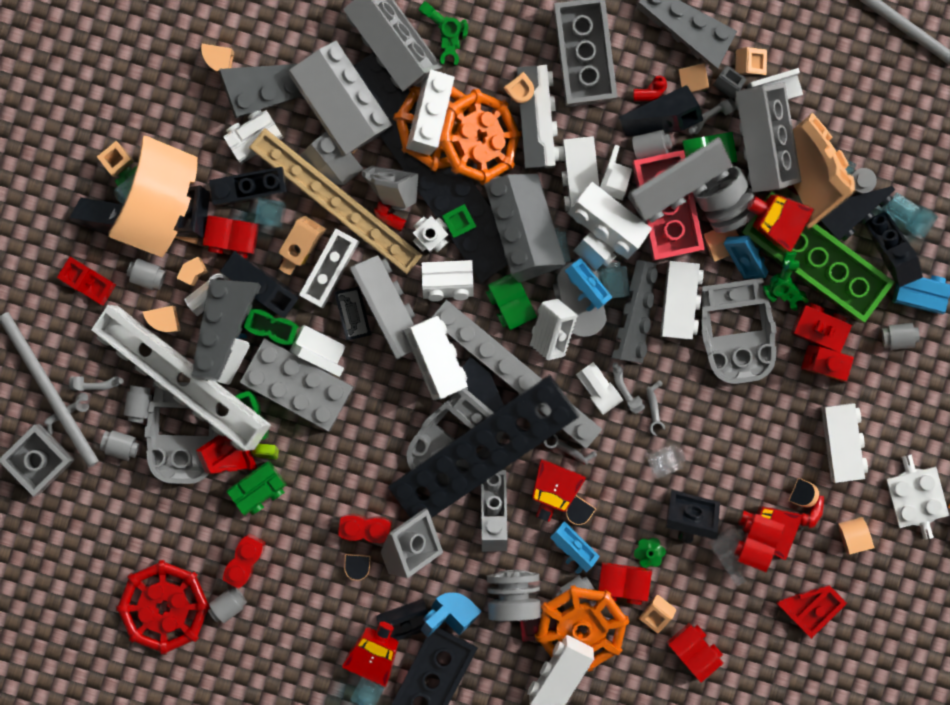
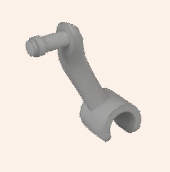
M613 363L615 384L624 396L631 412L637 414L644 410L645 406L639 396L632 398L623 381L622 367L618 363Z
M79 393L76 396L75 402L67 406L70 413L75 410L86 412L89 409V405L79 402L87 401L88 395L86 393ZM55 413L44 422L50 435L54 433L52 424L59 420Z
M555 434L553 435L556 439L555 444L548 445L546 440L544 441L546 447H556L584 465H587V462L592 458L597 457L595 451L584 457L576 449L559 441Z

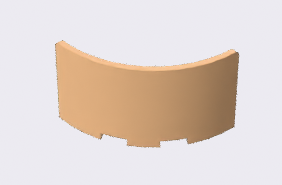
M813 113L793 129L801 182L793 185L803 205L814 209L806 223L808 229L849 197L855 189L854 178L852 175H848L846 171L849 164L841 150L836 152L829 141L833 137Z
M144 136L141 140L139 162L130 192L116 222L109 231V237L163 257L177 234L174 227L179 216H185L191 199L187 197L190 183H195L197 157Z

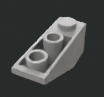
M501 470L481 484L482 552L507 551L506 470Z

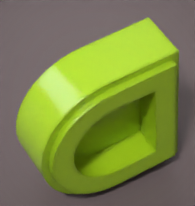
M258 444L251 454L258 458L276 460L278 459L279 449L276 445Z

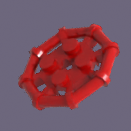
M160 560L157 564L134 574L130 573L127 576L128 581L120 602L116 606V611L119 612L131 643L135 642L161 652V655H167V652L192 641L196 642L199 639V632L208 609H211L207 602L197 579L198 574L195 571L192 573L166 563L165 560ZM159 574V582L148 587L143 582V580ZM167 574L184 581L180 586L166 581ZM190 586L197 603L190 604L184 589ZM137 587L142 591L137 604H130ZM165 600L168 602L167 606L170 608V611H165L161 614L157 603L161 604ZM190 610H197L190 627L185 623ZM137 611L139 620L143 624L138 629L131 617L130 612ZM181 628L185 633L168 641L167 633ZM146 629L160 633V641L145 636L143 633Z

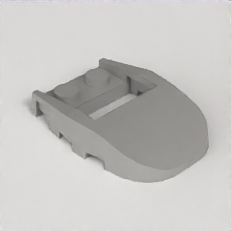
M763 278L702 286L701 327L703 342L711 369L724 382L738 384L758 381L766 377L775 365V333L777 331L769 299L765 297L761 284L764 283ZM759 304L762 330L713 337L709 311Z
M153 382L155 392L153 401L149 403V416L147 426L145 427L148 449L146 451L147 462L150 471L156 478L166 483H197L207 477L209 473L204 471L196 450L219 434L211 428L213 425L209 423V436L159 435L160 408L190 407L173 399L174 394L169 390L160 389ZM178 382L183 387L189 384L187 382Z
M467 387L458 391L424 421L419 432L414 436L407 451V462L410 469L412 470L455 440L437 425L448 411L453 413L470 429L494 412L471 394ZM505 432L497 433L496 437L498 441L501 439ZM484 446L478 455L480 457H488L490 455L489 449ZM460 459L456 463L461 471H467L470 468L466 460ZM444 473L437 474V480L440 484H449L450 479L448 475Z

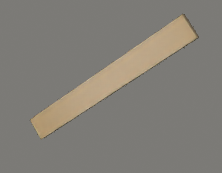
M266 128L262 130L249 148L273 168L283 167L284 175L289 181L405 274H408L423 256L417 249Z

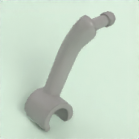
M731 98L726 99L702 114L704 121L691 126L689 133H699L704 123L721 111H723L725 116L735 111L737 108Z
M115 376L101 383H84V377H70L69 388L73 391L108 390L123 384L124 380Z
M658 380L653 386L647 387V396L652 416L649 430L655 436H657L653 431L655 424H660L665 430V425L660 422L657 398L653 392L662 386L661 380Z

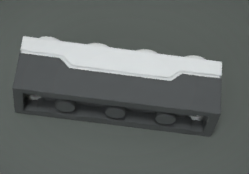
M547 65L517 67V77L524 72L534 86L533 97L526 103H519L525 170L555 168V162L560 161L559 146L554 147L553 137L558 136L557 121H552L551 112L556 111L555 97L550 96L549 86H553V72L548 71Z

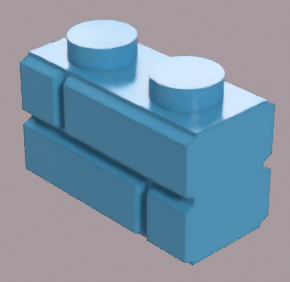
M931 275V279L921 278L902 287H899L896 283L892 303L943 315L946 312L950 297V284L946 283L945 278Z

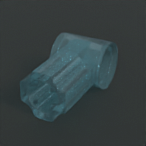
M896 192L892 196V200L887 203L884 211L905 224V227L910 232L924 239L938 219V216L931 210L921 205L917 206Z

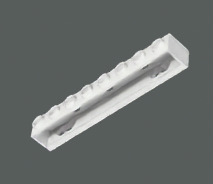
M107 305L91 329L98 335L97 339L107 346L111 345L117 350L116 354L119 357L133 362L138 372L151 376L155 380L154 384L165 391L169 390L174 394L173 399L184 406L188 405L193 409L192 413L197 418L213 425L211 428L216 433L229 437L232 440L231 444L241 451L254 450L270 428V423L216 381L194 379L191 376L193 364L119 306ZM142 343H145L152 349V353L147 357L142 356L139 352V347ZM181 372L190 378V383L185 387L179 385L177 377ZM219 402L229 409L226 416L221 417L216 413V405Z

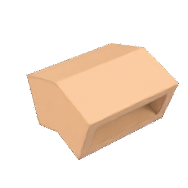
M736 229L725 233H717L712 230L703 234L704 241L714 262L730 256L724 246V242L727 237L739 236Z
M196 257L183 264L177 279L195 286L198 278L208 273L202 259Z

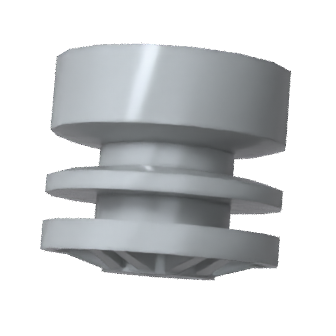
M736 166L727 170L729 175L716 182L713 178L707 182L706 186L708 188L694 196L700 208L706 211V218L710 221L712 229L717 233L733 231L749 222L756 215L747 210L749 202L754 197V192L748 188L745 176L741 169Z
M503 570L487 575V583L498 584V586L487 588V593L499 595V599L488 602L489 620L518 621L540 618V600L529 598V593L540 591V586L528 585V582L539 581V573L525 570Z

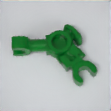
M424 1L418 11L439 25L438 28L440 29L442 41L441 49H445L440 57L441 65H444L445 57L451 55L454 57V66H457L459 56L455 49H460L458 37L460 33H462L463 40H465L468 34L467 21L463 19L459 22L455 18L443 17L430 4Z
M785 252L781 273L774 275L770 280V285L764 286L763 290L771 302H775L777 297H780L784 302L788 300L791 309L797 311V301L802 300L805 303L809 301L806 293L799 290L792 283L790 277L793 271L798 270L800 264L799 261H794L796 252Z

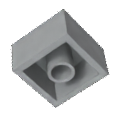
M41 424L31 427L0 458V463L33 497L40 495L75 461Z

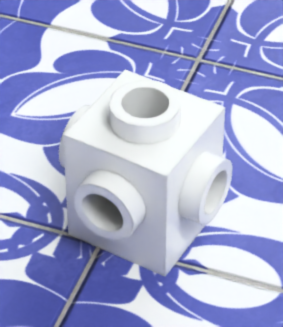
M432 216L428 219L422 217L413 226L416 229L413 232V235L416 237L413 242L422 252L426 249L430 253L433 250L439 252L448 243L446 240L449 236L446 232L448 227L439 217L436 220ZM428 229H433L435 231V236L433 238L426 237V231Z

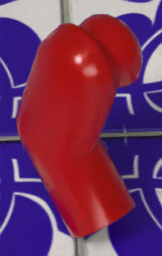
M660 75L654 77L647 89H633V101L651 102L660 98L667 89L665 77Z
M381 201L378 202L377 207L374 208V215L384 224L402 232L407 220L388 212L390 205L383 204Z
M819 495L817 502L810 507V514H801L803 515L800 522L802 527H809L810 529L816 526L823 514L824 496Z

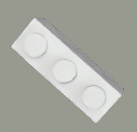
M430 69L423 78L406 149L430 156L438 148L454 82L453 76Z
M594 136L564 139L563 146H559L560 161H565L566 171H561L562 184L568 187V196H564L565 211L570 210L591 182L599 187Z
M593 182L586 187L568 211V214L576 222L585 226L597 238L603 240L616 253L622 255L627 260L640 247L652 229Z
M335 229L299 295L324 308L355 252L359 241Z
M668 261L660 337L692 340L693 335H697L699 321L694 320L695 310H700L701 295H697L698 285L703 283L704 274L703 270H699L700 264Z
M438 316L404 329L433 400L442 399L468 387L465 382L467 380L466 373L462 367H459L456 360L457 352L447 339V328L444 322L439 320Z
M855 403L821 407L831 482L838 483L865 479L864 473H868V464L866 458H862L861 448L865 447L863 433H859L858 423H861L860 409L856 408Z
M567 634L562 642L558 641L553 649V657L549 662L546 661L540 671L541 676L537 682L533 681L528 689L527 694L529 695L530 705H565L594 660L593 647Z

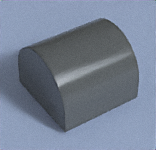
M726 65L712 86L733 100L736 97V91L741 90L747 79Z

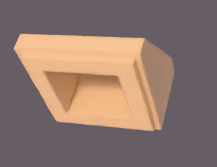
M748 47L736 50V72L740 75H766L767 50Z
M705 63L678 69L681 87L687 85L692 93L709 89Z
M656 595L638 619L659 634L671 621L676 609L662 597Z

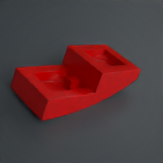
M71 256L57 276L64 283L103 306L117 285Z

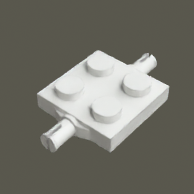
M912 454L907 455V457L902 456L905 471L899 476L886 479L899 528L910 525L920 526L923 540L928 539V537L931 539L934 536L930 523L935 519L949 516L937 467L915 469Z

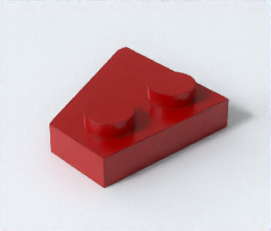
M219 434L196 450L206 473L255 469L257 466L250 450L241 451L231 444L232 440L226 435L222 436Z
M830 585L818 587L776 602L811 639L847 604Z

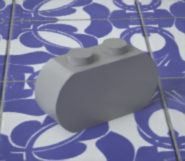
M572 262L563 267L556 278L557 284H553L555 299H560L562 303L578 315L573 327V335L588 337L598 333L604 327L607 321L603 305L598 310L595 307L593 310L587 311L586 308L591 305V301L588 298H583L581 301L578 300L579 295L583 291L571 283L568 274L565 272L568 267L575 263ZM586 263V265L598 278L597 270L595 271L590 265Z

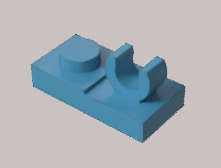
M749 235L727 237L724 246L744 279L766 278L769 271L764 264L765 258L759 256V248L755 247Z
M582 258L565 270L571 283L583 291L579 295L578 300L581 301L583 298H588L591 301V305L586 308L587 311H591L595 307L598 310L612 298Z
M565 521L550 536L555 545L569 555L566 563L569 564L571 561H575L579 565L575 571L577 574L582 572V570L588 572L600 557Z

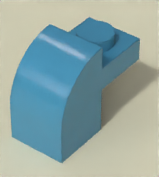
M445 593L435 599L431 606L433 610L423 618L425 624L421 631L429 637L440 625L446 622L460 635L478 618L482 611L462 594Z

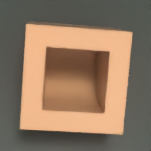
M208 44L201 45L203 58L213 71L219 74V69L232 68L234 51L231 48Z
M117 141L97 156L114 178L134 163L126 149Z
M176 306L143 312L148 324L156 330L162 332L181 331Z
M863 517L838 523L846 553L854 554L874 548L868 526Z

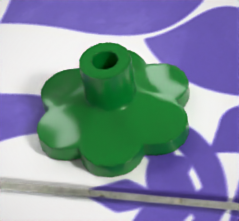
M654 537L649 540L646 538L641 539L638 542V548L634 551L635 558L639 560L640 565L644 568L660 566L662 563L661 558L666 554L665 548L660 546L659 539Z

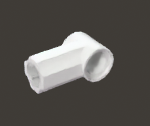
M222 273L215 274L210 278L218 279L219 277H221L224 280L231 281ZM210 279L184 299L187 306L196 316L204 312Z
M594 362L576 374L602 415L623 401L618 391L611 383H608Z

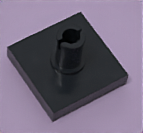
M671 490L666 528L680 531L678 539L684 543L693 542L694 535L716 540L720 502Z

